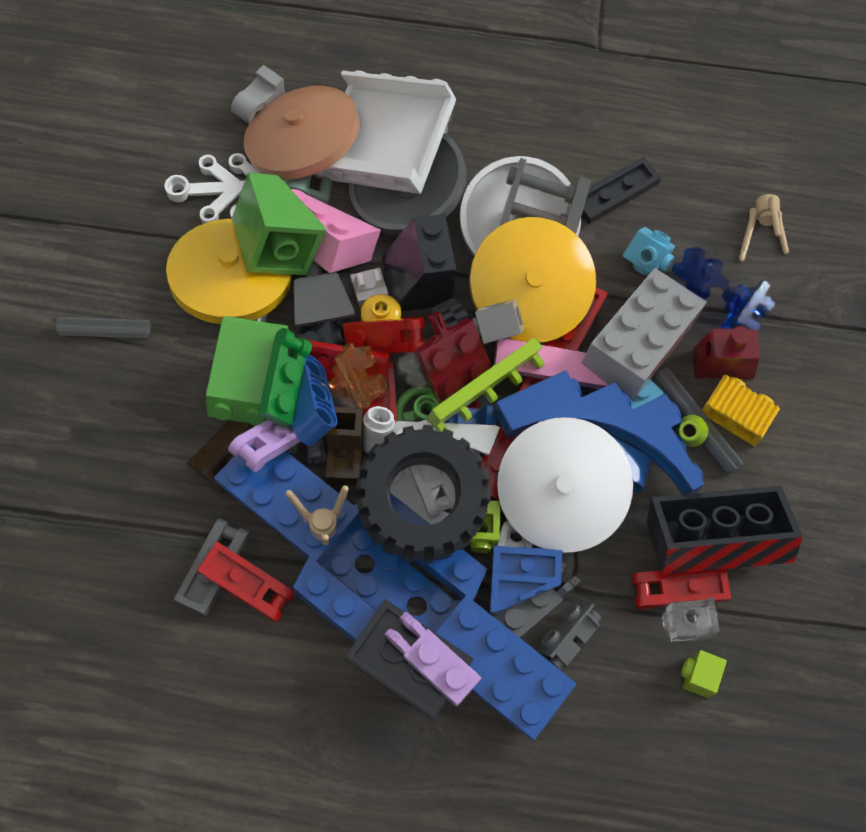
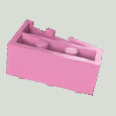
M291 189L326 229L313 259L314 262L329 273L371 261L381 231L380 229L310 197L300 190Z

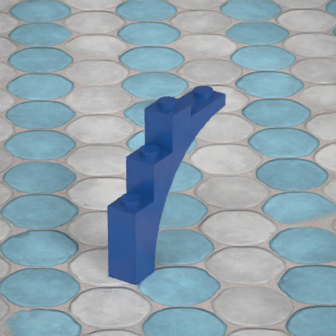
M565 370L496 403L494 414L508 440L517 438L529 427L548 419L564 417L581 419L599 426L612 437L648 455L670 477L681 494L697 493L704 485L702 481L703 474L696 463L691 462L686 453V445L683 439L674 433L682 423L681 413L678 406L674 402H670L666 394L631 409V400L626 391L620 390L616 382L581 397L582 391L579 383L575 378L571 379Z

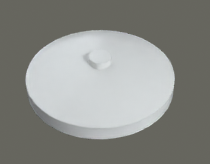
M526 156L503 158L483 168L468 185L461 202L459 214L461 234L472 256H475L484 239L499 227L511 185L506 184L511 166L516 167L520 158L526 159L523 173L569 187L571 183L564 174L545 161ZM519 185L514 202L559 216L561 213L566 214L569 204L564 202V198ZM510 214L509 221L523 217ZM580 219L579 226H578V229H577V232H576V235H577V236L579 235V232H580L581 219Z
M553 418L529 427L511 443L499 468L497 482L498 497L506 519L513 529L525 540L542 549L562 550L563 553L577 552L600 544L611 536L623 522L631 504L633 477L624 451L617 441L605 430L581 419Z

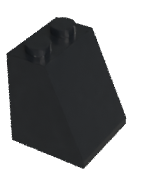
M445 214L413 218L382 256L388 295L398 302L401 312L432 308L453 298L456 265Z

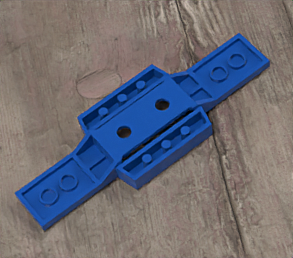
M285 451L266 462L257 472H253L247 467V461L241 456L238 458L234 456L214 477L218 485L302 554L307 562L293 586L294 593L353 643L358 639L385 599L402 611L410 614L407 610L409 600L421 598L427 606L425 613L420 616H411L474 659L470 667L482 679L471 692L532 742L576 686V682L474 602L486 575L487 568L463 549L454 552L447 559H434L432 563H422V560H413L461 598L460 600H454L407 561H403L402 557L396 554L391 556L383 551V547L379 543L375 544L369 537L367 529L362 525L357 504L353 505L346 499L341 509V516L336 519L337 531L329 539V544L323 545L321 540L313 537L309 524L303 521V517L289 501L285 494L286 491L291 490L309 513H313L321 508L331 511L335 506L339 493ZM390 493L391 504L395 512L403 520L415 525H431ZM368 556L373 559L375 566L370 573L362 574L356 570L355 562L359 557Z

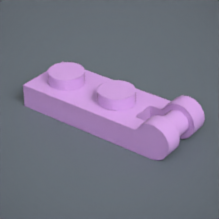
M266 420L237 436L231 442L228 451L237 458L241 456L247 461L246 466L253 472H257L266 462L301 441L294 434L292 425L282 427L270 420Z

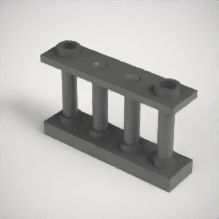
M520 158L516 167H510L506 184L511 185L499 226L507 223L510 214L523 218L539 217L550 219L566 226L576 234L592 180L579 177L574 185L569 184V187L523 173L526 159ZM519 185L564 198V202L569 203L566 214L561 213L559 216L514 202Z

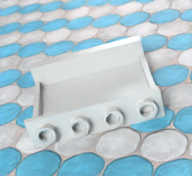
M359 70L355 72L342 71L341 76L348 84L345 93L353 100L359 114V133L352 147L341 159L314 175L319 179L327 177L332 179V181L421 194L456 102V98L449 85L440 79L424 80L413 76L396 77L386 73H381L380 75L368 74Z

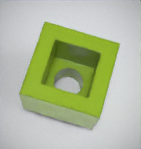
M699 650L692 658L687 657L681 671V677L685 678L682 688L705 698L712 697L718 692L727 660Z

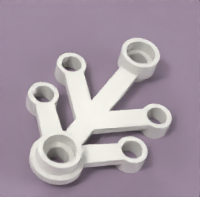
M235 153L229 157V167L233 173H243L246 176L248 172L259 173L246 161V157L243 154ZM204 155L199 159L200 171L204 175H213L221 182L189 183L182 175L170 176L165 182L168 198L178 203L184 202L189 196L220 195L209 206H205L200 210L202 224L219 220V214L241 194L245 181H240L219 165L216 158L212 155ZM235 162H242L239 166L233 165ZM206 163H212V164H213V165L210 166V167H204V165H205ZM177 190H183L179 193H174ZM234 205L230 210L231 219L235 211L236 205ZM207 214H213V215H214V216H213L212 218H210V219L205 218V216H206Z

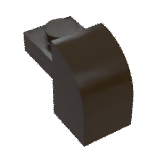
M334 407L337 425L327 433L326 484L356 485L360 475L362 456L363 408Z

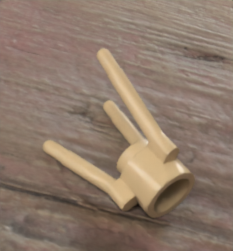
M773 194L762 195L756 199V208L749 210V222L739 255L740 262L745 260L756 220H759L760 224L764 226L773 225L775 235L779 236L783 253L788 254L789 252L782 223L780 199Z
M344 485L335 506L331 511L321 508L313 513H309L291 490H287L286 496L303 517V521L309 524L313 537L321 540L323 545H328L329 539L337 531L336 519L341 516V509L349 490L348 486Z

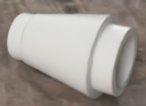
M380 406L372 407L363 416L362 449L365 453L369 454V451L376 443L381 445L384 442V437L393 431L395 420L393 413L389 409Z

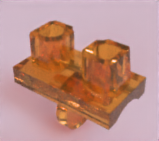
M353 343L343 346V351L335 357L337 365L333 366L332 370L336 377L329 382L330 388L332 390L342 389L345 397L353 396L358 408H368L373 399L384 394L388 385L383 375L376 374L368 377L365 368L371 367L375 362L370 346L355 348Z

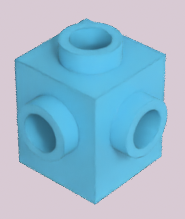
M644 227L637 231L623 257L633 263V268L636 271L648 276L654 268L663 272L668 269L675 257L671 253L676 246L670 243L671 238L659 230L653 232Z

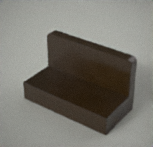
M229 420L187 464L191 469L201 473L216 491L223 494L226 490L215 482L214 477L234 457L228 451L231 442L237 436L252 429L251 426L244 422Z

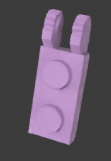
M404 612L400 616L402 624L419 639L410 647L403 637L391 628L384 635L404 654L403 658L457 707L479 683L482 677L429 629L425 630L416 619L407 612Z

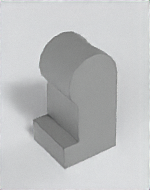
M265 65L256 72L257 78L245 90L240 91L235 96L231 105L232 113L248 124L271 101L285 94L284 79Z

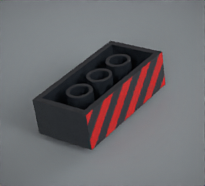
M782 486L651 497L646 522L662 575L795 563L803 539Z

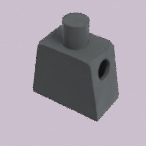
M312 262L307 275L294 281L296 334L326 320H330L343 327L344 323L355 321L353 306L338 273L324 274L323 268L316 262Z

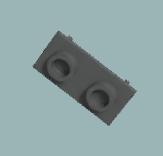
M585 602L571 604L563 612V619L558 626L544 635L541 640L542 645L537 652L542 656L550 657L549 662L559 670L562 667L566 668L581 650L573 639L576 637L581 643L585 644L600 626L601 616L592 610L595 605Z

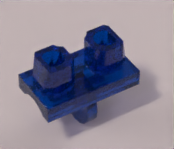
M700 247L686 248L684 250L683 262L673 263L672 272L686 281L685 288L702 299L710 296V290L713 287H720L722 290L728 289L729 280L721 275L723 262L716 258H705L706 251Z
M762 280L757 287H746L744 284H739L737 288L727 287L722 293V298L726 302L724 309L730 312V314L724 321L721 329H734L738 326H743L758 332L761 323L752 316L753 312L763 317L776 304L766 293L770 285L765 280Z

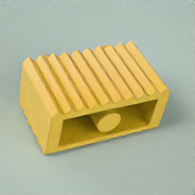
M724 375L702 411L709 420L755 447L763 438L780 407L774 405V401L764 394L757 395L756 392L746 388L745 383L735 377L729 378L728 375Z

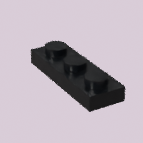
M642 157L590 186L581 216L590 224L657 186L662 177L647 159Z

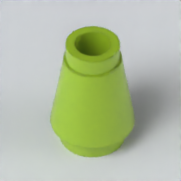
M687 415L681 418L682 423L675 430L676 435H679L688 447L702 444L708 436L706 422L697 415ZM689 424L696 427V433L692 437H688L684 433V428Z

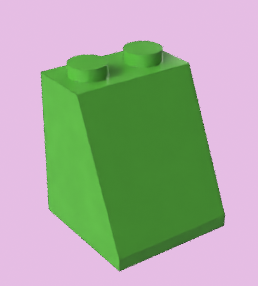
M248 172L232 216V222L247 272L307 275L326 232L325 226L278 175Z
M223 316L206 393L208 417L244 422L251 425H259L267 420L259 416L258 412L273 341L276 333L281 328L288 329V326Z

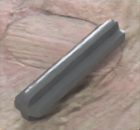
M59 317L55 325L57 334L60 336L149 338L151 335L150 321L141 319Z

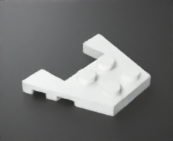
M396 421L392 432L395 433V431L403 427H408L418 422ZM444 423L448 430L453 431L452 437L457 440L463 437L470 443L469 449L487 456L490 455L500 428L496 425ZM409 467L399 472L394 478L390 493L431 525L436 524L448 516L449 513L441 511L439 512L440 516L433 519L429 518ZM440 487L431 491L434 500L437 497Z

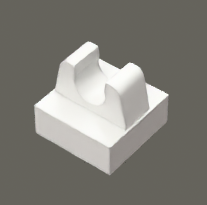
M380 268L350 275L359 307L373 295H388Z

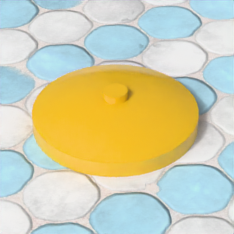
M525 217L499 226L484 239L471 264L469 287L476 311L485 306L517 299L525 329L522 334L507 337L506 339L528 342L535 337L539 343H546L564 336L583 320L594 299L596 273L588 249L573 231L550 219Z
M232 219L207 222L187 232L172 248L166 266L170 292L180 307L200 320L215 324H221L223 316L247 320H256L265 316L283 301L292 282L291 274L247 272Z

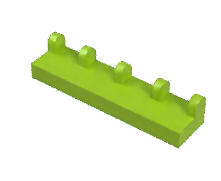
M534 337L432 409L427 417L431 425H434L437 432L441 433L444 428L447 429L444 422L456 413H459L465 421H468L472 418L471 412L466 407L482 395L490 403L496 401L498 397L492 388L507 377L515 385L521 383L523 380L517 370L529 361L536 369L542 368L545 363L538 353L543 347Z

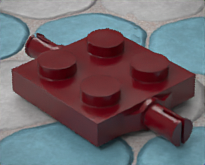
M441 312L432 313L433 315L428 316L435 334L432 335L428 342L416 348L414 352L434 397L441 404L492 368V365L473 320L466 318L455 326L446 327ZM476 399L466 407L471 409H478L480 407V404Z

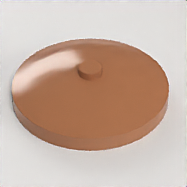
M308 86L295 89L275 98L254 116L245 132L244 150L252 166L261 174L278 175L282 180L307 177L330 167L348 152L359 133V114L353 100L345 92L337 88Z

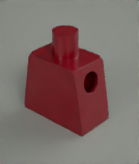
M738 326L734 329H712L693 348L695 378L722 379L724 375H728L729 378L735 377L738 379L755 378L760 353L758 334L754 329H747L743 326Z

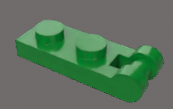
M281 328L274 337L258 412L259 416L282 427L293 424L305 359L312 349L310 341L302 337L295 338L294 333L286 328ZM288 349L291 350L290 356L287 355Z

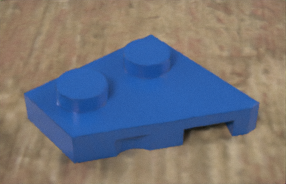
M494 545L490 613L495 614L559 587L562 574V550Z

